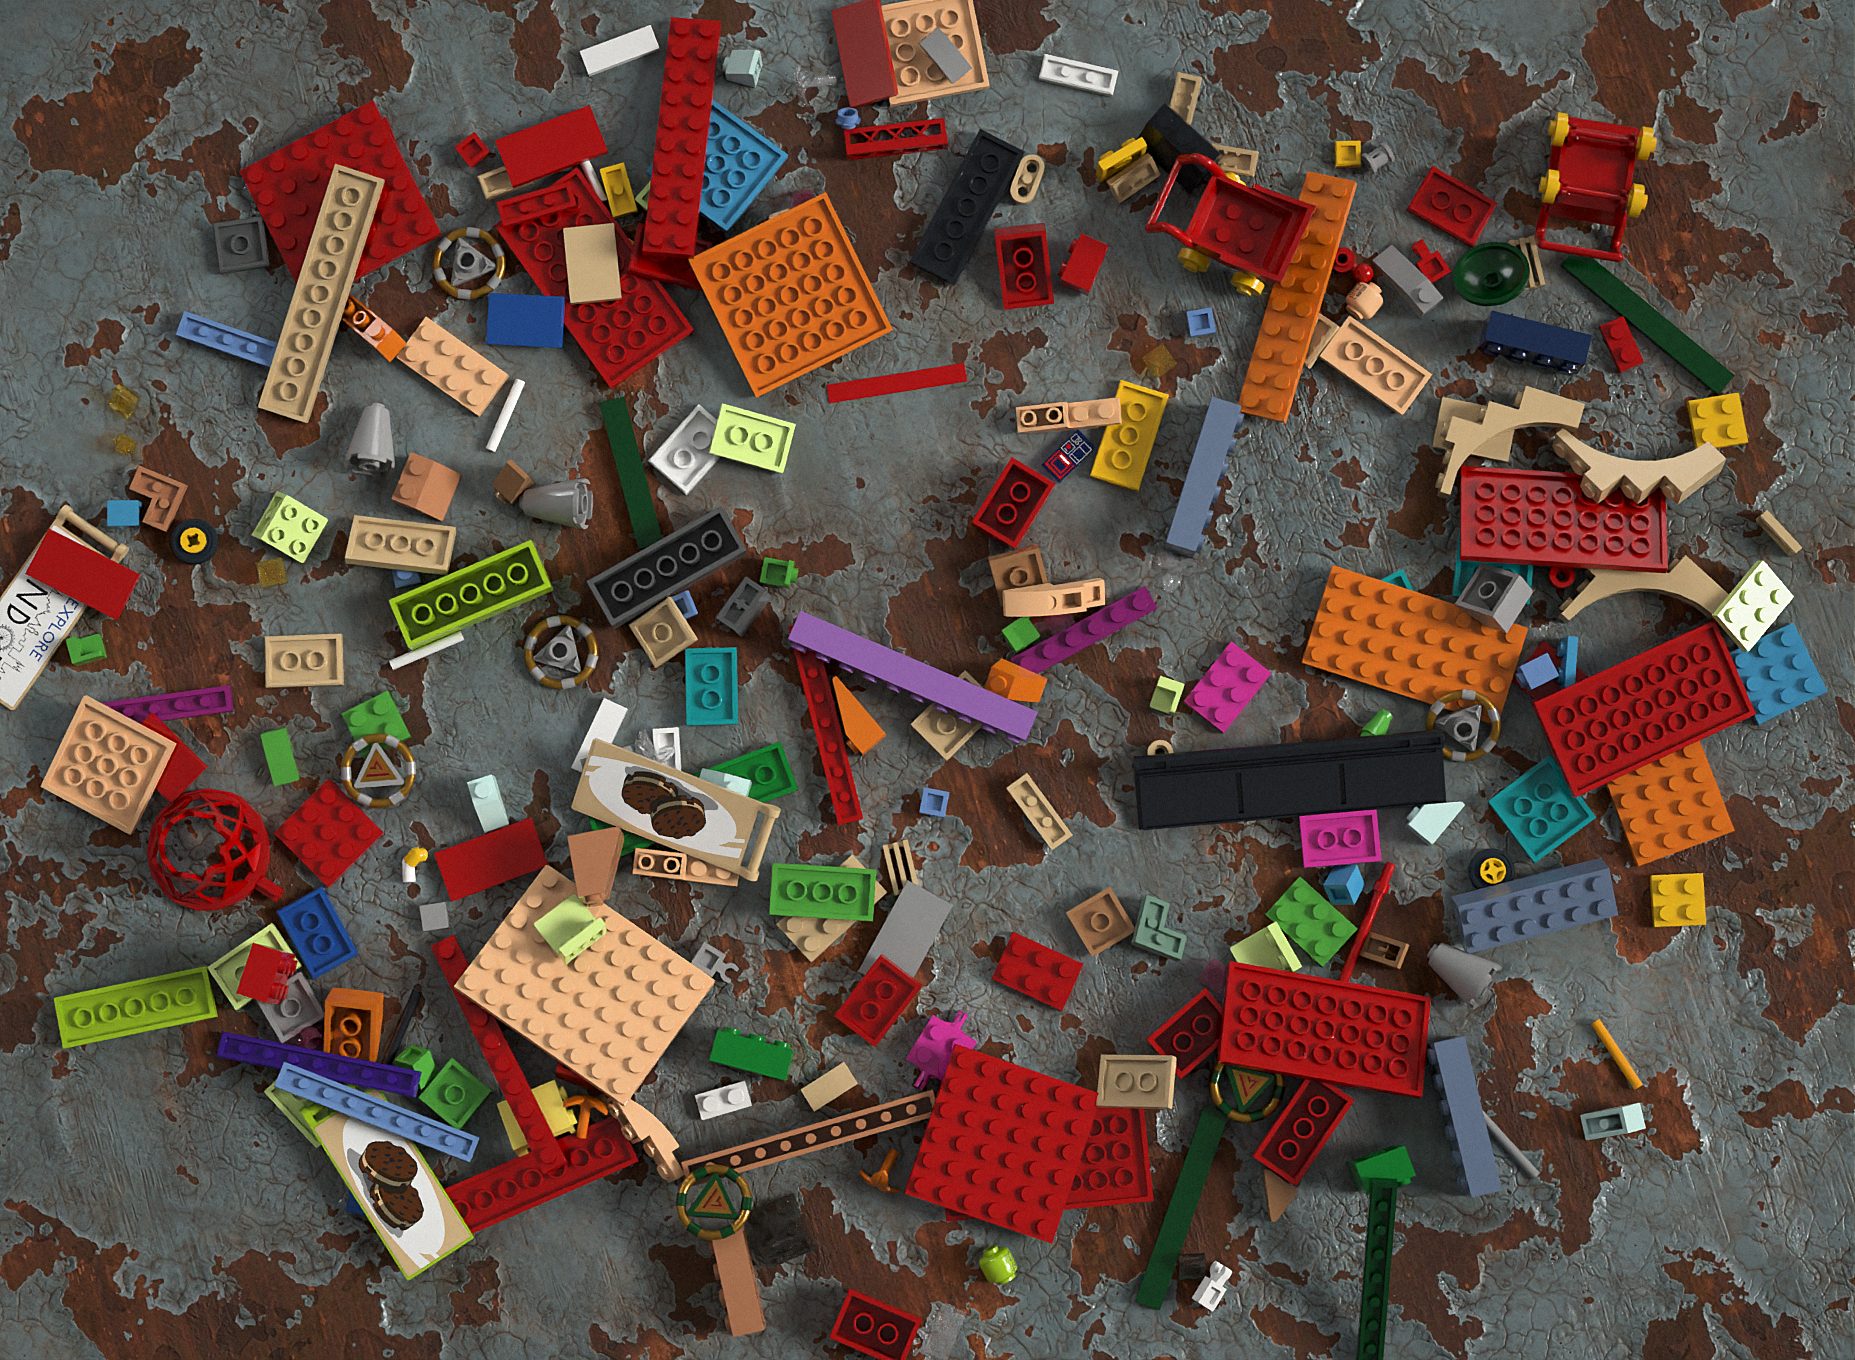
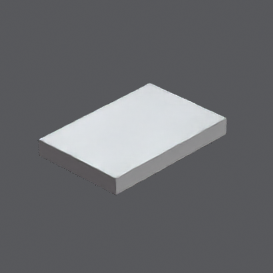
M699 404L648 460L653 467L685 495L694 488L720 459L719 456L708 454L717 419Z

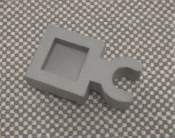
M705 941L702 942L690 961L691 964L713 977L716 971L719 972L722 980L730 983L731 979L725 976V971L728 968H732L735 971L739 970L737 965L732 962L724 963L723 960L726 954Z

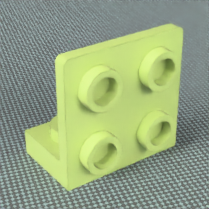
M277 491L252 536L304 563L328 519L290 496Z
M575 894L569 896L534 923L536 930L565 965L607 932L605 922L601 918L596 920Z
M1277 922L1270 924L1230 947L1231 953L1239 963L1294 972L1302 967Z

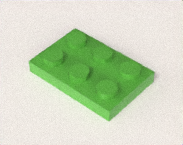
M1298 877L1265 914L1273 923L1277 922L1280 929L1321 967L1332 958L1357 930L1350 921L1301 877Z

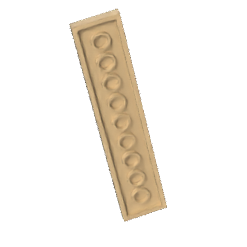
M338 164L334 165L260 398L259 408L305 423L309 422L385 183L384 179Z

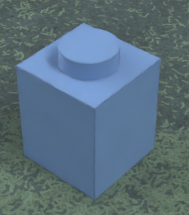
M1548 653L1516 668L1518 672L1516 679L1522 688L1526 687L1527 691L1559 676Z

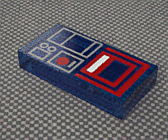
M1078 429L1042 464V467L1060 484L1096 447Z

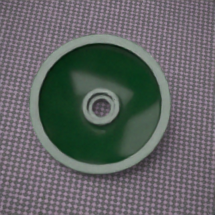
M1503 242L1483 243L1469 249L1459 258L1453 271L1454 286L1458 294L1464 300L1479 306H1497L1513 300L1522 293L1530 278V266L1524 253L1515 246Z

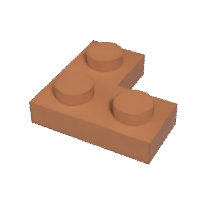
M139 466L129 489L152 499L142 522L168 533L188 486Z

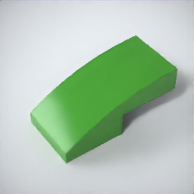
M286 727L261 733L263 748L274 787L299 780L300 776Z

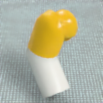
M414 847L403 858V883L416 882L415 866L419 862L426 861L428 858V852L425 848Z

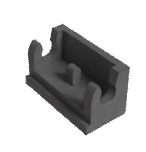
M745 577L716 618L742 638L772 596L757 583Z

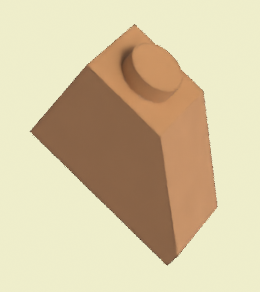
M511 459L507 461L492 484L496 490L494 495L503 504L509 502L513 506L519 501L520 496L524 494L525 490L530 489L534 485L531 478Z

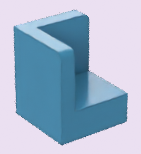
M107 500V526L111 529H123V526H138L139 509H143V503L139 500Z
M1335 865L1323 886L1331 905H1352L1356 903L1365 883L1357 865Z

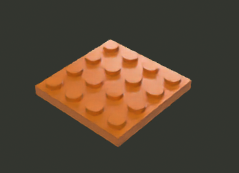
M1700 740L1605 784L1637 867L1735 831Z

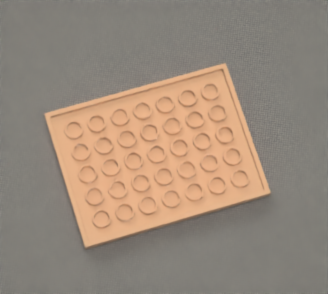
M545 865L454 985V989L624 1107L709 992L715 980L604 903L597 907H588V904L584 905L596 920L601 918L607 925L606 934L565 965L536 930L534 923L572 894H575L577 897L578 894L574 882L549 865Z

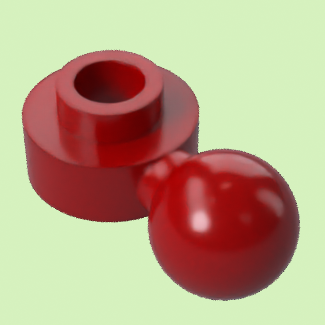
M1345 247L1338 248L1332 269L1338 274L1352 272L1355 281L1358 283H1368L1373 277L1372 268L1365 263L1358 265L1355 255L1350 249ZM1341 256L1347 257V261L1345 263H1339L1338 258Z
M1552 566L1547 574L1549 584L1553 588L1560 590L1570 586L1575 578L1574 570L1571 567ZM1557 573H1561L1563 575V581H1559L1556 578Z

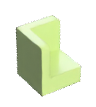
M1160 676L1150 708L1174 715L1185 684Z

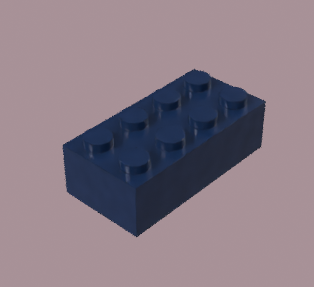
M1491 311L1484 321L1478 350L1484 351L1483 354L1486 356L1498 357V355L1508 357V360L1514 363L1521 364L1523 361L1533 363V367L1547 370L1550 367L1558 369V373L1562 375L1572 376L1573 373L1577 374L1586 363L1592 335Z

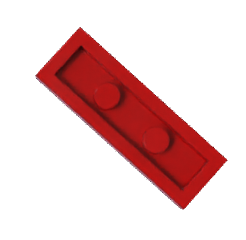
M570 181L496 202L504 228L577 208Z

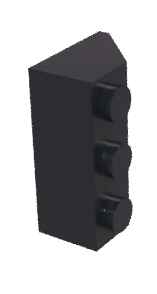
M1166 103L1151 117L1137 138L1143 137L1147 144L1146 154H1150L1153 160L1168 174H1170L1179 155L1198 153L1210 158L1216 164L1225 156ZM1195 163L1182 165L1175 180L1191 194L1210 172L1201 165Z

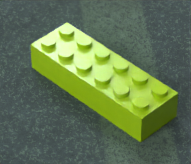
M529 540L389 600V603L406 644L413 651L552 592L554 589L535 544L532 540Z

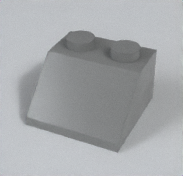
M1481 563L1455 605L1485 626L1507 633L1530 598L1533 590L1519 574Z

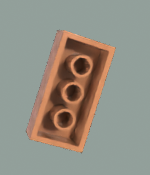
M743 1225L735 1234L725 1239L707 1240L710 1254H715L717 1263L713 1265L715 1279H721L723 1288L718 1291L721 1306H726L728 1315L724 1317L727 1332L732 1331L733 1337L763 1331L766 1328L746 1231Z

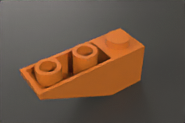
M349 293L341 320L385 359L391 362L407 343L389 325Z

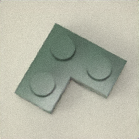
M1145 895L1142 899L1131 944L1173 961H1180L1187 936L1164 927L1170 903L1150 895Z

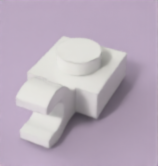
M1214 1261L1210 1267L1211 1277H1204L1192 1299L1211 1311H1214L1227 1290L1222 1286L1232 1274L1230 1269L1225 1266L1223 1267L1217 1261Z

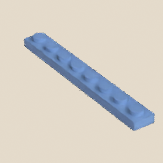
M286 1062L283 1063L274 1085L278 1089L470 1163L479 1141V1137Z

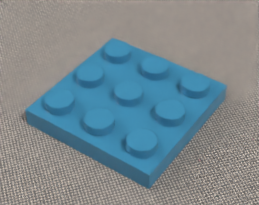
M1794 623L1759 638L1749 652H1743L1740 648L1730 652L1756 715L1752 717L1756 725L1828 692Z

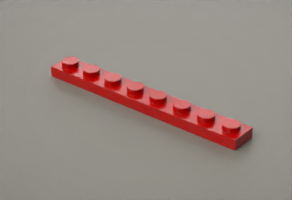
M794 625L788 626L790 633ZM794 649L838 825L863 820L824 662L815 658L816 653L806 650V653H802Z

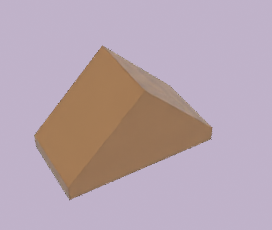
M1369 931L1360 956L1398 970L1401 968L1409 945Z
M1262 1169L1268 1218L1270 1222H1276L1298 1191L1270 1169Z

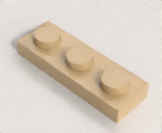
M1028 773L1006 788L1051 851L1073 836Z

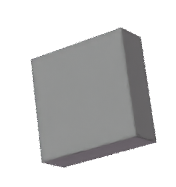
M446 902L419 906L423 932L450 928Z

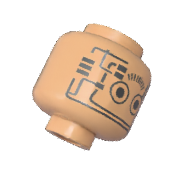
M1364 282L1356 284L1346 296L1347 311L1358 320L1372 318L1383 305V298L1380 295L1382 290L1373 282L1369 284Z

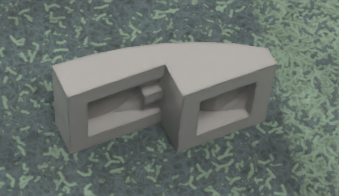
M939 27L918 43L930 60L938 66L950 84H954L972 69L964 56Z

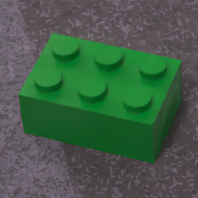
M724 1027L723 1031L717 1030L709 1061L787 1081L795 1050L790 1049L791 1044L775 1040L774 1045L765 1043L766 1037L751 1033L749 1038L740 1036V1030Z
M1395 1144L1347 1162L1357 1191L1369 1195L1370 1178L1397 1179L1398 1187L1411 1183L1410 1178L1416 1176L1404 1145Z

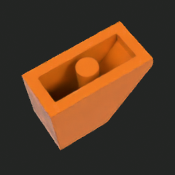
M1001 658L991 667L984 689L1009 700L1038 703L1044 691L1047 678Z

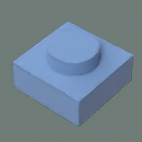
M1212 307L1186 312L1190 338L1216 334Z
M392 569L396 589L422 584L420 572Z
M689 590L672 597L685 619L698 614Z
M924 787L919 813L945 818L949 792Z

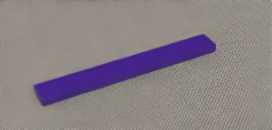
M222 1031L216 1055L218 1058L281 1070L283 1063L286 1062L335 1082L416 1098L422 1073L416 1070Z

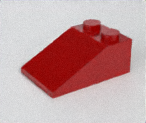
M1045 222L994 229L1004 310L1054 304Z

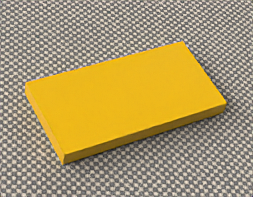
M1120 380L1115 398L1118 397L1120 399L1122 424L1105 427L1090 477L1138 492L1169 395Z

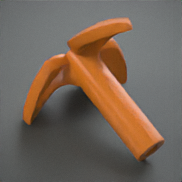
M579 1095L569 1097L563 1102V1107L580 1105L576 1137L586 1138L591 1108H596L604 1115H607L608 1108L602 1100L592 1096Z
M890 1148L879 1171L871 1177L860 1169L859 1173L862 1179L871 1187H878V1190L882 1192H900V1189L888 1186V1175L899 1152Z

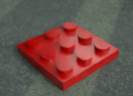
M329 778L274 834L330 888L384 832Z

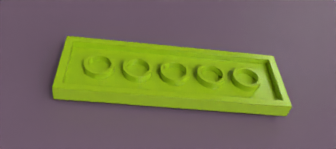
M208 966L55 997L54 1003L63 1049L218 1017Z

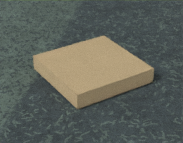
M667 597L628 625L655 668L661 666L698 640L672 597Z

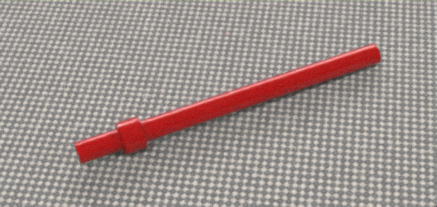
M1390 862L1385 863L1379 880L1375 881L1372 888L1374 893L1339 976V981L1349 982L1382 898L1388 893L1391 886L1389 881L1396 866Z

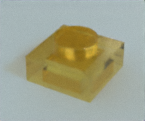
M1163 343L1141 358L1156 380L1177 366L1176 361Z
M120 383L114 388L108 405L128 420L134 415L141 398Z
M282 557L257 563L263 589L288 584L285 563Z

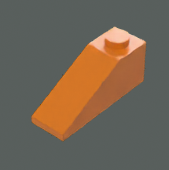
M835 676L832 680L846 737L849 739L846 744L855 755L860 752L864 756L886 737V733L840 679Z

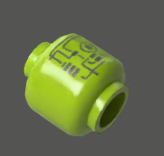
M994 1244L983 1250L984 1255L979 1260V1266L988 1282L1003 1285L1015 1277L1017 1263L1009 1248L1005 1246L997 1247Z

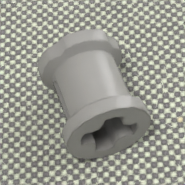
M1381 142L1379 144L1380 147L1372 152L1361 155L1365 166L1372 174H1375L1377 169L1387 162L1392 163L1395 161L1391 149L1385 142Z

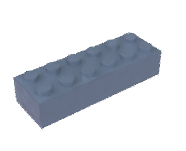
M1212 396L1165 541L1164 550L1189 558H1193L1195 552L1200 554L1206 535L1201 533L1203 528H1208L1214 512L1209 510L1211 504L1215 505L1221 487L1217 486L1218 480L1223 481L1229 462L1224 460L1226 456H1231L1237 439L1232 437L1233 432L1238 433L1244 414L1240 413L1241 405Z
M1602 858L1451 896L1460 941L1468 954L1618 915L1610 870Z
M1465 1036L1428 1043L1426 1060L1428 1065H1433L1435 1073L1431 1075L1434 1090L1439 1091L1441 1100L1437 1101L1440 1115H1444L1447 1125L1443 1126L1446 1140L1450 1141L1453 1147V1151H1450V1158L1453 1167L1458 1168L1459 1177H1456L1458 1190L1463 1192L1464 1196L1471 1198L1502 1191Z

